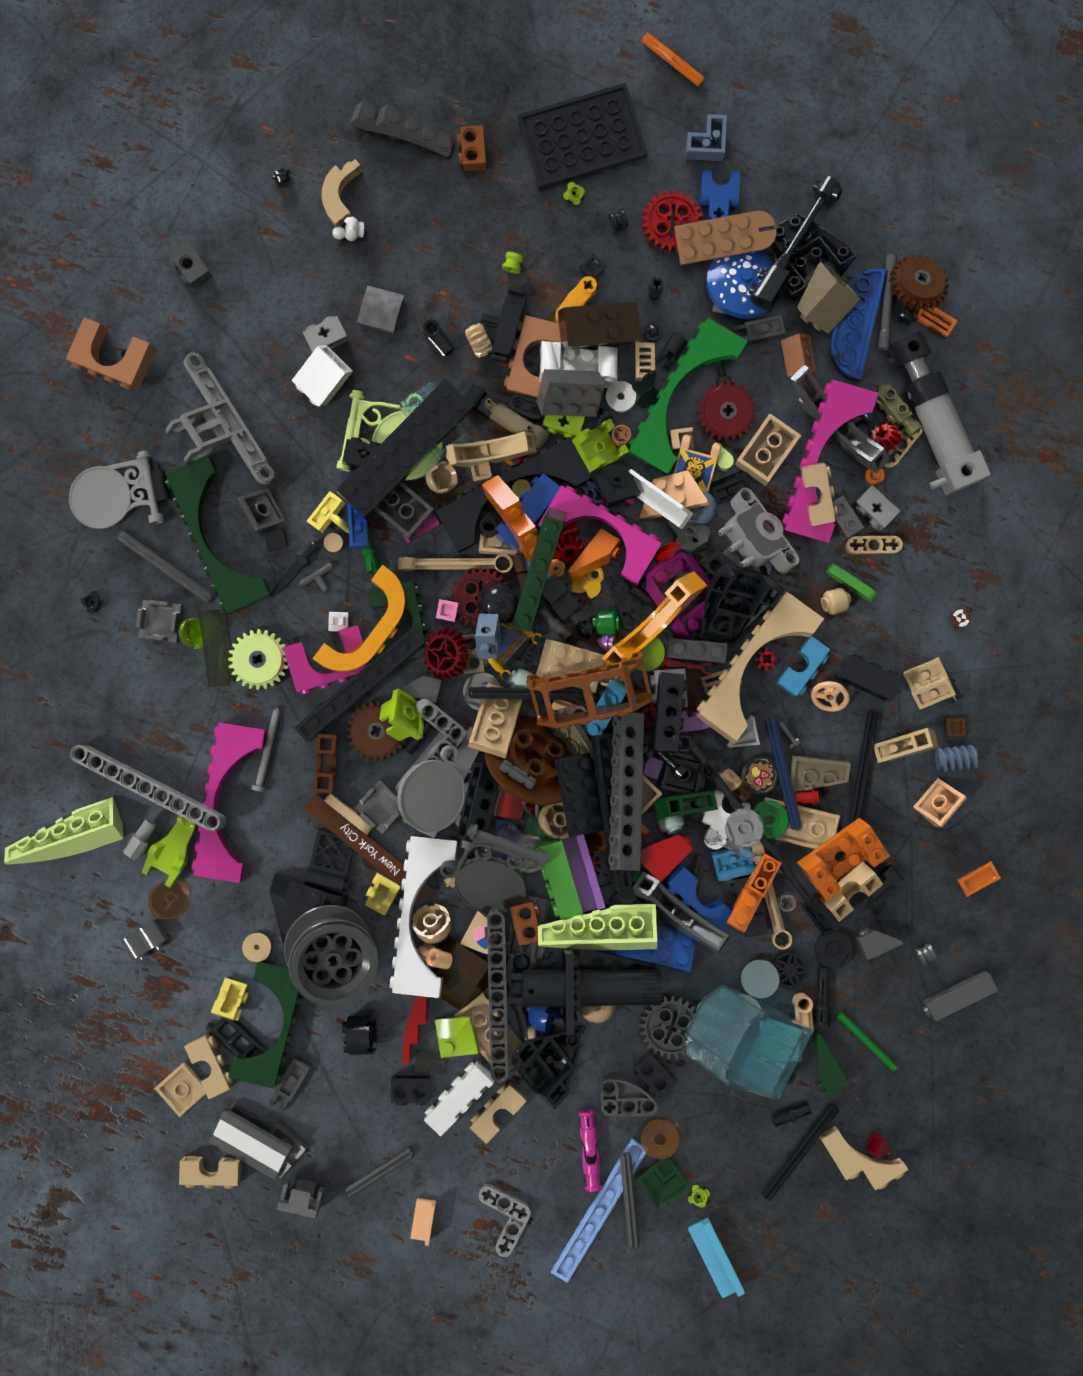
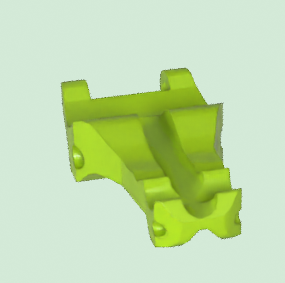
M179 816L177 823L170 833L161 841L151 845L142 873L148 876L154 867L169 875L165 886L172 888L184 868L188 865V846L198 825Z

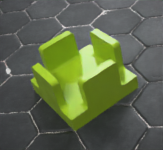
M399 688L393 691L391 700L382 704L379 719L385 721L389 718V723L393 726L387 728L386 733L396 740L401 741L410 736L418 740L423 736L425 719L416 710L418 701Z

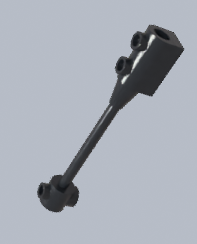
M825 176L822 181L816 180L813 191H815L814 196L817 200L786 251L767 270L761 269L758 275L760 280L758 285L755 283L751 285L749 289L750 299L756 306L771 312L789 283L790 271L786 269L791 255L822 205L830 204L831 201L838 202L843 188L840 187V183L833 177Z

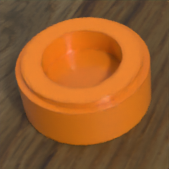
M869 468L865 472V480L870 485H878L885 478V472L882 468L877 473Z

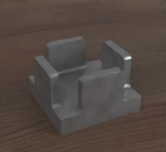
M143 600L142 609L138 608L136 628H139L138 638L178 643L183 605Z
M379 780L354 808L368 824L379 830L382 834L401 815L398 808L397 794L382 780Z
M286 1179L277 1210L315 1219L321 1208L324 1188L320 1187L316 1199L314 1198L316 1182L298 1179L296 1187L291 1192H288L291 1180Z

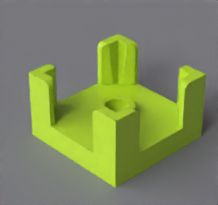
M611 419L604 421L593 430L587 428L581 431L572 439L590 473L593 470L619 461L629 453L625 444L617 449L608 433L615 428Z

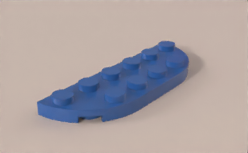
M885 269L866 270L849 281L848 284L859 296L860 300L833 328L831 334L830 350L836 366L846 376L859 382L862 378L884 283Z

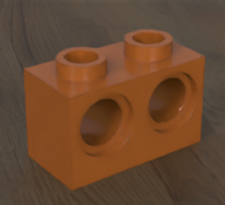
M483 125L460 127L461 134H457L458 146H462V153H459V164L463 165L464 171L486 170ZM468 137L475 138L473 142H468L466 139ZM470 155H475L477 157L473 161L467 159Z
M533 901L510 906L519 946L538 942V926L543 925L542 923L539 924L537 916H540L538 904L534 905ZM528 908L531 911V916L523 918L520 915V910ZM528 927L534 928L536 935L533 937L526 936L525 929Z

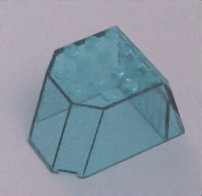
M721 984L702 999L697 1006L693 1019L688 1024V1029L685 1033L686 1055L729 1087L779 1101L814 1030L747 993Z

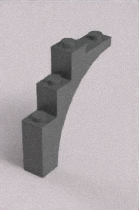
M803 365L790 379L800 396L798 401L804 412L818 420L820 416L818 408L820 402H824L826 394H824L823 389L814 378L810 369ZM850 420L842 424L831 435V437L840 442L847 455L875 473L890 461L885 448L874 442Z

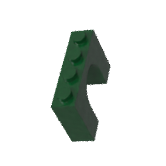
M413 580L401 582L405 597L404 608L412 616V628L425 641L424 633L428 632L426 622H422L421 615L424 614L422 603H418L417 596H420L418 584L415 585ZM378 587L367 589L370 605L373 610L388 607V599ZM394 643L385 644L386 647L381 654ZM421 646L404 661L424 658L425 656L421 654L425 653L426 650Z

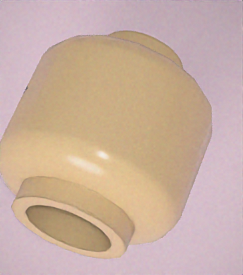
M843 588L826 591L821 598L823 610L830 615L847 611L849 603H851L850 594Z

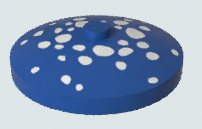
M760 251L714 259L706 277V288L710 299L721 311L733 317L749 319L766 314L769 311L756 306L751 301L749 289L753 283L758 285L760 282L758 275L761 269L767 270L774 261Z

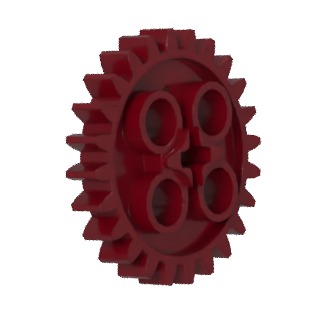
M482 567L479 568V572L472 568L471 574L464 571L466 577L458 576L460 583L454 581L457 588L450 590L455 595L450 596L449 599L459 603L457 613L461 615L458 620L465 618L464 625H467L470 621L472 622V628H474L475 624L478 623V608L470 613L466 610L465 606L469 602H473L477 606L475 596H478L479 581L483 582V587L488 583L508 584V582L501 583L503 576L497 578V571L490 574V568H487L486 572H483ZM468 583H474L477 587L476 591L472 594L468 593L465 589Z

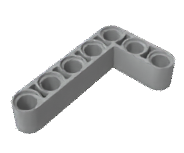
M428 699L418 701L416 710L440 732L410 769L416 764L431 758L442 761L439 747L446 743V746L449 745L457 748L466 736L465 729ZM430 706V710L427 713H423L424 708ZM444 717V721L438 724V720ZM458 728V732L452 735V731ZM451 749L446 752L447 759L453 753ZM403 777L401 778V780L397 783V785H396V787H395V791H396L397 795H398V789H399V786H400V783H401Z

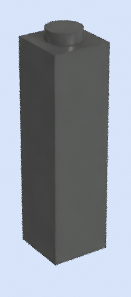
M983 971L923 1000L925 1005L923 1011L927 1018H931L936 1022L998 992V989L990 973Z

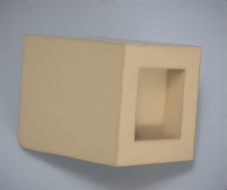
M693 427L670 430L669 439L672 452L680 451L683 436L685 434L692 436ZM693 436L689 446L690 450L694 449Z

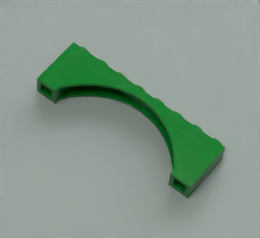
M709 318L706 322L702 321L697 329L699 334L696 339L692 338L687 345L689 349L687 354H682L677 362V365H679L676 372L672 371L667 379L669 382L667 387H662L657 395V398H659L656 405H651L647 412L649 417L646 422L642 421L637 429L639 431L637 437H632L627 446L629 447V454L666 476L669 475L678 457L673 455L666 432L667 409L675 390L687 376L705 365L729 359L738 361L747 346V340Z

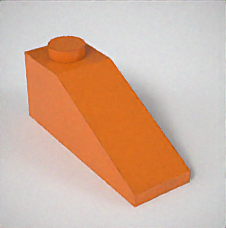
M600 529L568 570L569 580L574 581L610 563L613 558L620 554V539Z

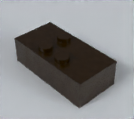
M637 302L564 307L558 310L562 350L634 344L641 341Z

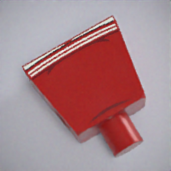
M499 785L493 816L522 820L524 814L527 813L523 807L522 800L512 796ZM527 803V809L535 815V805Z

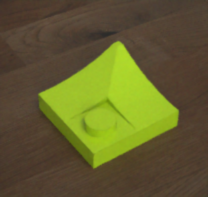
M471 1016L435 1019L441 1058L472 1055L480 1052Z

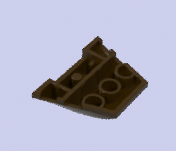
M448 934L439 943L438 948L452 954V964L447 970L433 967L432 972L436 976L443 978L441 999L461 1010L489 987L488 960L472 949L461 945L458 939ZM496 972L492 976L495 979H499L503 975Z

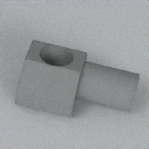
M145 819L136 834L133 833L127 842L123 853L130 859L138 861L144 854L148 846L147 840L157 825Z

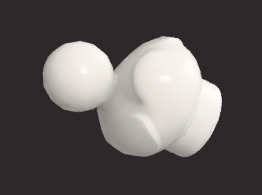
M353 216L344 219L346 223L345 230L337 226L332 231L333 237L340 242L344 237L348 241H355L358 237L363 238L364 222H358Z

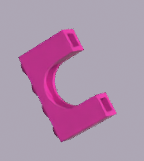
M358 625L338 630L344 654L358 650L363 644ZM302 642L282 647L296 692L301 691V694L312 692V688L319 686L320 689L331 686L330 682L338 680V683L350 680L349 676L357 675L370 664L368 662L363 667L348 672L319 673L309 665Z

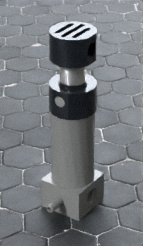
M923 332L911 334L891 344L889 351L897 369L905 367L911 377L912 383L906 386L905 390L940 467L935 471L938 480L930 482V488L934 490L942 487L945 496L990 476V471L981 451L974 452L942 373H931L929 370L930 368L924 358L931 354V350Z

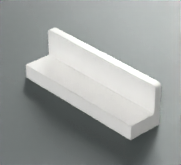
M630 469L629 473L635 476L633 479L641 492L637 498L683 529L694 513Z

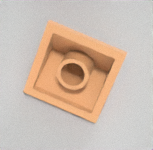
M937 778L914 805V809L934 826L942 828L967 797Z

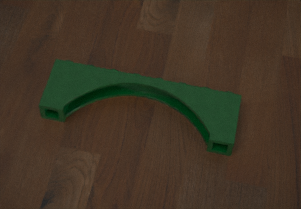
M206 455L166 473L168 479L165 482L169 490H173L175 494L173 500L177 508L180 507L183 512L181 518L184 524L190 528L188 534L192 542H196L198 549H196L197 555L200 560L203 559L205 562V573L213 580L211 586L214 593L220 596L221 601H219L223 612L226 611L231 615L272 597L266 580L263 577L258 579L251 578L230 570L217 559L206 541L202 525L203 504L212 481L215 477L219 476L212 458Z

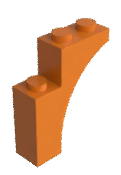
M497 475L482 484L486 498L505 521L525 558L530 562L539 536L537 528L524 513L518 497Z

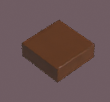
M945 718V737H966V719Z

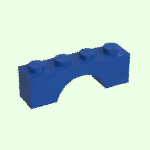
M679 863L664 879L668 884L666 888L673 895L678 893L682 897L680 901L688 908L691 905L695 909L693 912L725 932L730 927L726 922L732 911L719 900L709 904L699 902L696 896L698 879Z

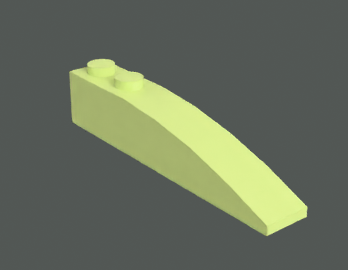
M111 797L79 808L72 812V816L64 820L63 818L56 820V824L46 829L43 827L38 830L35 836L31 838L27 836L6 847L4 863L8 865L53 860L87 852L122 840L123 822L115 799Z
M656 904L614 905L608 909L592 911V913L582 916L577 915L567 920L562 919L539 925L538 946L583 950L657 949Z

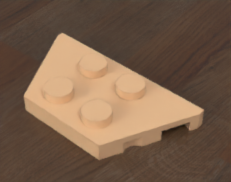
M688 470L656 478L652 481L654 486L688 510L710 505V501L705 497L702 489ZM644 503L639 518L645 521L663 515Z

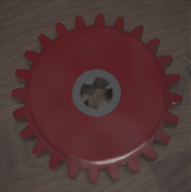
M720 380L718 382L719 386L712 383L713 389L706 388L707 394L700 395L703 401L697 402L701 405V408L696 409V411L701 412L697 419H702L703 421L699 425L706 426L704 432L711 431L710 437L716 434V440H720L722 436L724 441H728V437L731 440H735V435L741 438V432L748 433L747 427L754 426L751 420L757 419L753 416V413L758 412V410L753 409L757 402H752L751 400L755 396L748 395L750 389L744 390V384L737 386L738 381H734L731 384L730 380H726L724 384ZM728 405V408H731V413H727L726 416V413H723V408H726Z

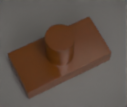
M604 831L583 834L588 850L607 852Z

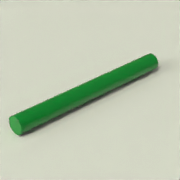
M843 1012L837 1015V1018L892 1072L898 1068Z

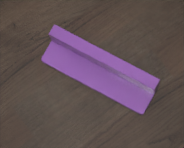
M584 835L561 839L582 911L587 912L597 908L598 910L606 908Z

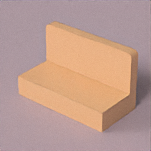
M417 1198L410 1239L425 1241V1246H429L436 1206L435 1200Z

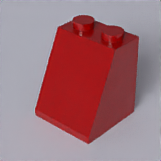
M675 833L641 846L640 863L661 882L692 851L693 848L690 846L692 841L683 833L681 835Z

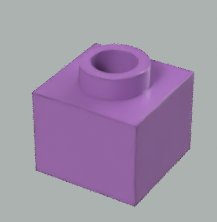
M653 757L649 760L643 759V775L658 779L663 761Z

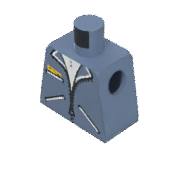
M479 614L475 634L478 658L496 659L498 657L502 644L499 614ZM486 628L491 629L489 633L485 632Z

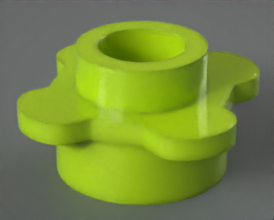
M570 182L563 197L565 200L572 201L574 205H578L585 190L583 187L575 185L574 182Z
M694 1185L691 1195L688 1196V1202L694 1203L700 1208L705 1207L707 1197L710 1196L709 1190L701 1189L698 1185Z

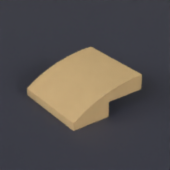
M940 657L903 672L919 709L956 695Z

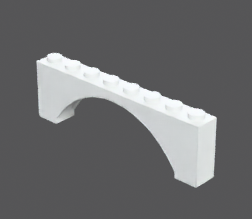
M414 836L407 840L406 852H409L408 860L405 859L404 871H407L406 879L402 880L401 890L404 891V898H401L399 903V910H402L401 918L397 920V929L400 931L399 937L395 938L394 948L397 949V956L393 957L392 969H395L394 977L391 976L390 988H393L392 993L441 998L443 978L436 976L421 958L414 943L411 920L416 897L425 882L441 868V864L444 861H457L458 841Z

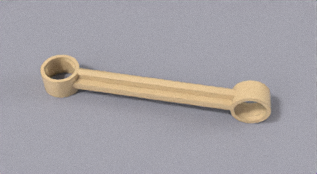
M499 554L496 558H398L399 571L472 570V568L479 570L482 567V570L490 568V570H496L500 574H507L513 566L512 558L507 554ZM503 557L509 560L510 566L507 570L501 571L497 568L496 562L499 558Z
M760 841L750 847L755 866L765 853ZM771 883L764 897L774 931L771 940L778 949L784 950L792 944V936L785 930L774 887ZM780 932H785L788 936V942L785 945L775 943V938Z

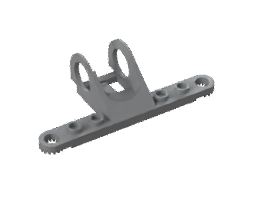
M195 352L187 354L184 359V366L209 405L182 414L180 418L171 421L166 428L168 436L186 429L197 448L189 450L184 458V462L188 464L206 455L210 456L232 442L256 481L264 485L269 484L274 478V470L267 463L266 457L212 371L206 366L201 355L199 356ZM190 359L195 360L198 365L190 364ZM205 419L206 423L201 424L196 428L193 427L194 425ZM180 423L183 424L182 427L175 429V427ZM212 430L216 438L202 442L198 434ZM206 448H209V449H208L206 452H204L203 454H201V455H199V456H197V457H194V456H195L197 453H199L200 451H202V450H204V449H206ZM260 471L266 472L268 478L262 477Z

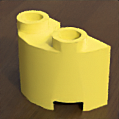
M377 873L372 881L375 884L374 887L370 886L365 895L368 897L365 905L385 916L400 886Z
M225 978L211 1014L239 1021L242 1014L241 1005L242 1003L246 1004L249 997V992H246L247 984Z

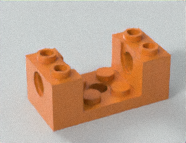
M858 818L797 863L816 892L828 901L842 891L837 881L856 868L861 862L867 861L873 867H876L890 857L871 826L861 818ZM842 851L843 857L840 860H835L836 853Z

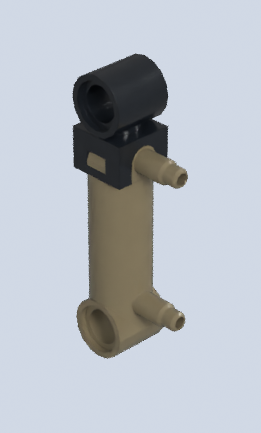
M472 384L466 393L465 398L473 405V409L487 419H492L513 434L524 431L533 433L537 451L542 449L550 437V434L545 429L529 422L477 385Z

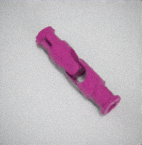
M585 1109L578 1112L579 1116H581L582 1126L580 1128V1137L585 1145L582 1148L583 1171L587 1181L585 1190L596 1192L603 1189L599 1178V1173H601L599 1148L596 1145L598 1138L594 1119L596 1110ZM597 1154L596 1159L592 1162L585 1159V1155L593 1157Z

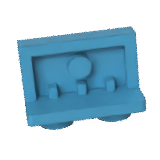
M736 846L711 852L718 881H729L732 878L748 876L755 869L750 847Z

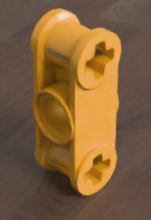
M590 276L584 277L567 295L564 302L556 310V323H559L558 310L564 307L587 306L596 293L597 283L594 278ZM589 285H591V289L588 288L587 290H585V286L588 287Z

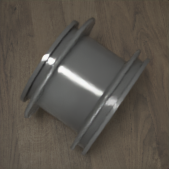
M325 905L305 912L292 924L285 938L284 956L289 967L291 980L297 990L313 1003L323 1006H339L352 1002L366 992L375 978L378 967V953L375 942L370 936L369 929L364 920L357 913L346 907ZM345 936L344 940L337 941L338 937ZM321 937L326 938L323 942H317ZM354 951L352 956H346L347 953ZM311 954L316 955L313 959H307Z

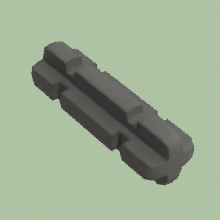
M504 760L500 766L501 771L504 773L508 772L509 776L521 784L522 782L525 783L524 786L532 789L537 781L531 775L530 777L527 776L528 773L514 765L513 767L512 763L508 760Z

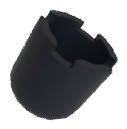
M489 583L479 591L477 608L480 614H499V622H506L515 615L518 600L515 593L506 585Z

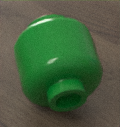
M601 610L597 613L596 617H593L592 626L596 628L599 635H615L621 629V616L616 611Z

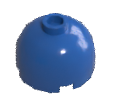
M562 1007L527 1008L530 1025L543 1034H550L556 1026L552 1023L555 1018L559 1019Z

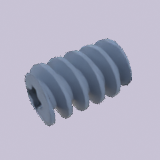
M967 745V747L960 746L959 748L954 746L951 749L945 747L943 750L937 748L935 751L937 770L939 771L940 767H942L944 772H947L948 766H950L951 770L955 771L956 765H958L959 770H962L963 764L966 765L967 769H970L971 763H973L974 768H978V752L972 745Z

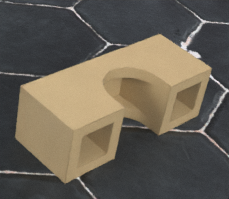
M824 462L800 467L804 487H818L821 492L818 502L807 505L810 524L816 526L835 522V516H838L836 505L832 504L831 497H835L833 486H829L828 478H831L830 467H826Z
M861 862L838 882L842 889L841 892L828 901L823 897L819 899L840 922L854 910L849 900L855 893L863 892L869 897L883 883L871 868L864 862Z
M209 1033L187 1043L184 1048L192 1064L198 1061H206L210 1065L211 1074L205 1077L201 1084L208 1099H211L230 1090L234 1079L228 1078L229 1072H227L224 1066L226 1064L222 1054L218 1053L216 1049L217 1042Z
M511 1081L507 1085L503 1083L497 1090L498 1095L494 1099L490 1097L483 1105L485 1107L481 1113L477 1111L470 1119V1129L486 1144L500 1130V1124L495 1121L494 1113L499 1109H506L514 1115L527 1101V1097Z
M184 1156L180 1160L179 1185H185L186 1188H194L197 1185H204L205 1188H215L216 1186H224L226 1189L235 1188L241 1182L242 1161L236 1157H222L219 1161L218 1171L209 1172L204 1168L203 1157Z

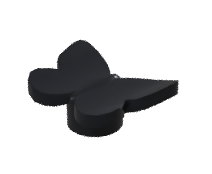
M655 370L648 372L643 376L642 380H636L632 384L633 391L639 393L637 404L640 408H646L650 402L656 404L659 400L657 398L659 391L654 386L656 380Z

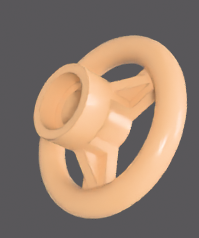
M825 681L813 688L811 699L818 708L828 712H836L848 705L850 695L848 690L841 684ZM839 692H842L844 695V700L841 704H838L836 701ZM818 698L825 699L826 701L830 702L832 706H828L821 703L818 700Z

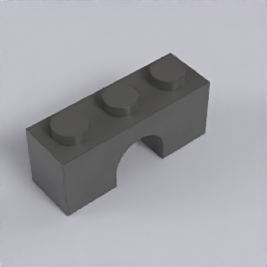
M669 638L667 641L666 659L724 664L726 663L727 643Z

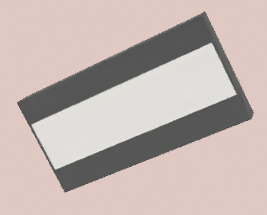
M227 1108L223 1110L209 1140L211 1144L274 1180L278 1178L293 1147Z

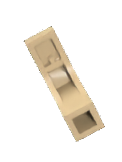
M356 159L352 162H347L341 171L335 165L329 171L323 183V206L329 220L335 227H342L345 224L344 219L351 217L349 210L341 202V193L343 188L362 172L361 166Z

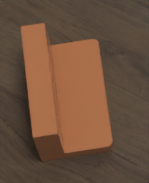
M799 333L781 340L788 377H792L803 365L807 366L812 373L817 372L810 335Z

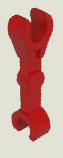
M666 659L664 666L669 668L699 669L704 675L712 674V672L704 670L706 665L713 666L710 662L700 666L693 665V663H681L677 660Z

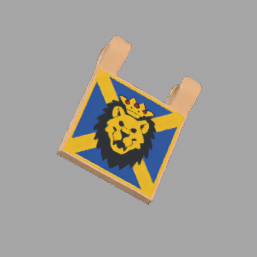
M685 434L682 439L674 474L688 470L700 488L708 492L722 445L714 443L710 455L690 450L689 446L692 436Z

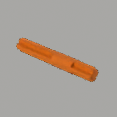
M646 33L643 36L642 43L695 85L700 86L703 83L704 76L650 33Z

